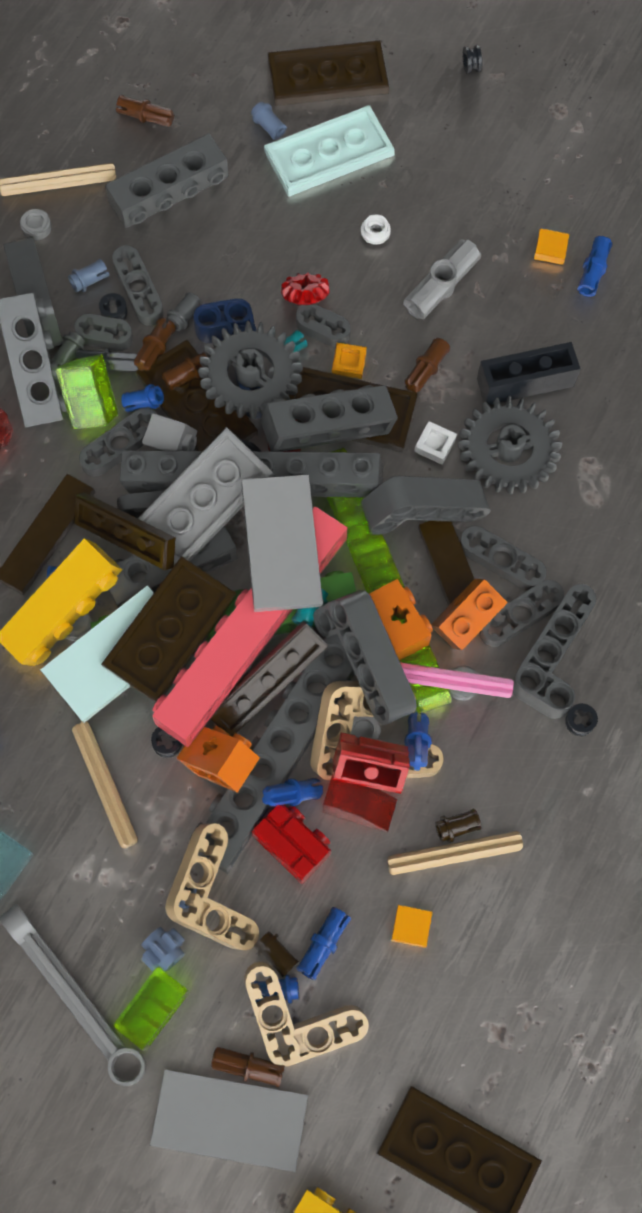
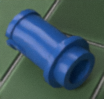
M153 384L146 385L145 389L125 392L121 397L122 406L126 407L125 411L128 413L147 407L157 409L164 401L161 388Z
M288 974L285 976V979H278L285 1001L288 1000V1004H292L293 1000L299 999L297 977L290 978ZM254 981V984L259 985L263 998L270 996L266 981Z

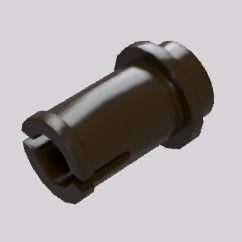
M470 809V811L449 818L444 815L440 817V821L435 822L436 832L442 842L447 840L451 843L455 837L482 829L479 815L475 809Z
M268 931L254 945L258 950L256 954L258 956L262 954L283 978L299 961L276 939L278 937L277 933L273 935Z

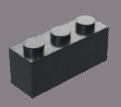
M572 342L483 360L480 362L477 382L483 401L491 405L497 397L501 403L505 402L509 396H511L512 400L574 387L581 368Z

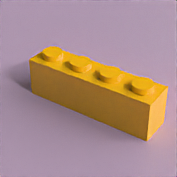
M84 538L0 630V643L20 664L35 666L43 663L50 656V649L58 640H63L72 632V625L80 616L88 614L94 608L96 598L103 591H108L115 585L118 580L117 575L123 569L95 542Z

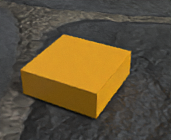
M540 228L534 259L563 265L570 234Z
M337 343L332 373L362 379L367 347Z
M398 905L391 941L426 948L433 912Z

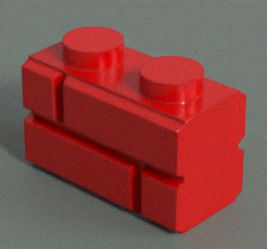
M341 732L333 759V780L401 794L410 766L408 746L361 736L357 738L355 735Z
M278 805L253 829L252 836L302 885L329 858L331 850L327 846L331 842L319 829L316 828L312 832L303 823L306 819L305 816L295 806L287 808L285 805Z

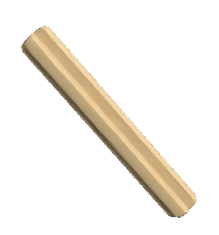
M113 163L0 178V193L2 196L108 182L116 179V170Z
M87 721L85 723L81 722L72 727V732L119 845L122 848H128L136 844L138 838L91 726Z
M514 831L390 855L387 859L388 869L391 875H397L516 852L523 848V840L520 832Z

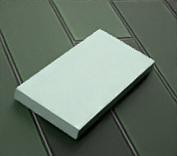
M370 105L264 145V152L288 197L392 157L395 152L393 145Z
M148 585L40 669L83 723L130 687V685L103 668L101 664L154 594Z

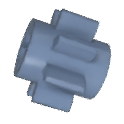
M159 927L141 944L146 950L141 959L151 971H154L159 966L164 972H167L185 955L184 951L180 948L183 946L185 939L174 927L169 932Z

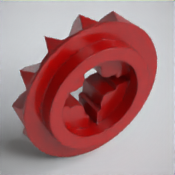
M308 272L301 275L297 273L295 277H287L286 281L281 284L282 297L298 305L315 304L325 299L330 293L328 279L322 278L321 274L310 275Z

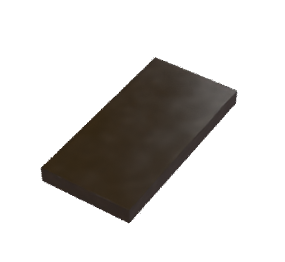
M380 40L268 52L275 106L389 94V83Z
M188 340L183 341L159 356L149 371H136L137 377L145 387L146 385L153 384L161 388L164 401L159 406L169 419L185 423L197 430V442L193 451H204L226 428L238 439L249 441L258 435V429L246 414L239 418L237 410H234L231 414H226V405L220 408L215 407V399H208L206 397L207 390L201 387L200 382L203 378L200 377L198 380L192 379L173 391L167 388L161 373L178 366L185 361L184 358L186 357L192 359L199 355Z
M303 367V370L299 373L302 377V382L296 385L298 392L295 395H289L290 400L308 394L319 396L329 394L335 390L351 391L358 390L366 385L374 387L384 385ZM386 386L398 417L389 434L351 441L403 453L418 393Z
M181 556L102 662V667L156 703L171 688L178 673L187 666L199 646L205 641L237 597V593Z
M410 1086L377 1152L381 1157L478 1213H518L542 1162L539 1158L413 1086Z

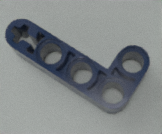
M241 298L203 304L196 308L194 312L195 333L197 338L204 343H212V336H216L219 340L223 341V328L230 335H234L233 325L235 323L241 332H245L246 322L249 321L252 330L256 331L252 308L246 300ZM243 317L241 320H234L233 318ZM206 322L213 323L212 325H203ZM234 367L237 385L239 388L251 391L261 389L259 386L249 388L241 385L237 378L236 368ZM260 411L257 412L256 418L254 419H260L262 417ZM246 412L245 414L251 418L249 412Z

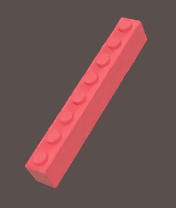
M314 506L313 518L319 572L321 574L347 540L348 527ZM252 588L250 590L244 589L235 602L237 607L231 615H224L215 627V632L217 633L210 642L204 641L195 652L194 658L196 660L189 669L184 667L178 673L173 682L175 687L169 695L163 694L155 703L152 709L155 712L152 715L155 725L186 747H189L293 609L254 612Z

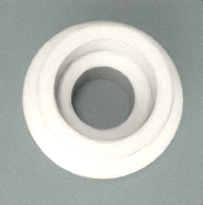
M371 215L361 225V236L370 244L384 243L390 236V224L381 215Z

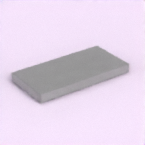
M226 428L138 519L176 537L175 563H177L181 556L191 561L244 506L242 479L269 478L275 474Z
M309 475L242 479L241 485L254 612L322 607L323 599Z
M164 1070L150 1146L296 1172L308 1095Z

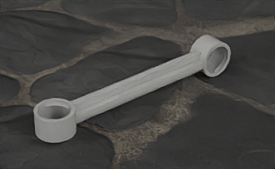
M15 904L0 916L3 926L23 948L109 1061L108 1073L110 1078L121 1086H131L138 1083L146 1071V1061L143 1055L135 1049L126 1048L40 936L30 919ZM123 1053L135 1055L141 1063L138 1076L128 1081L119 1079L114 1068L116 1060Z

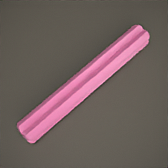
M400 662L408 682L412 684L506 698L511 697L513 694L514 681L509 678Z

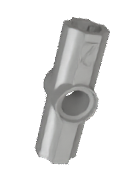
M460 239L443 259L437 260L432 264L430 273L404 299V306L409 311V314L416 319L421 318L424 320L443 299L453 294L456 284L481 258V253L477 249L476 244L469 239Z

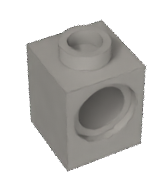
M152 413L142 444L156 451H193L197 442V430L185 423Z

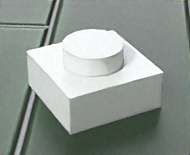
M428 421L415 446L414 452L443 465L456 440L457 434Z

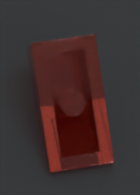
M332 774L323 802L322 813L388 833L398 799L380 789L333 780Z

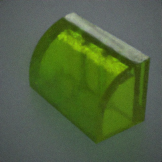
M102 355L80 358L55 369L72 429L107 426L118 415Z
M157 967L112 1026L142 1051L146 1052L190 992Z

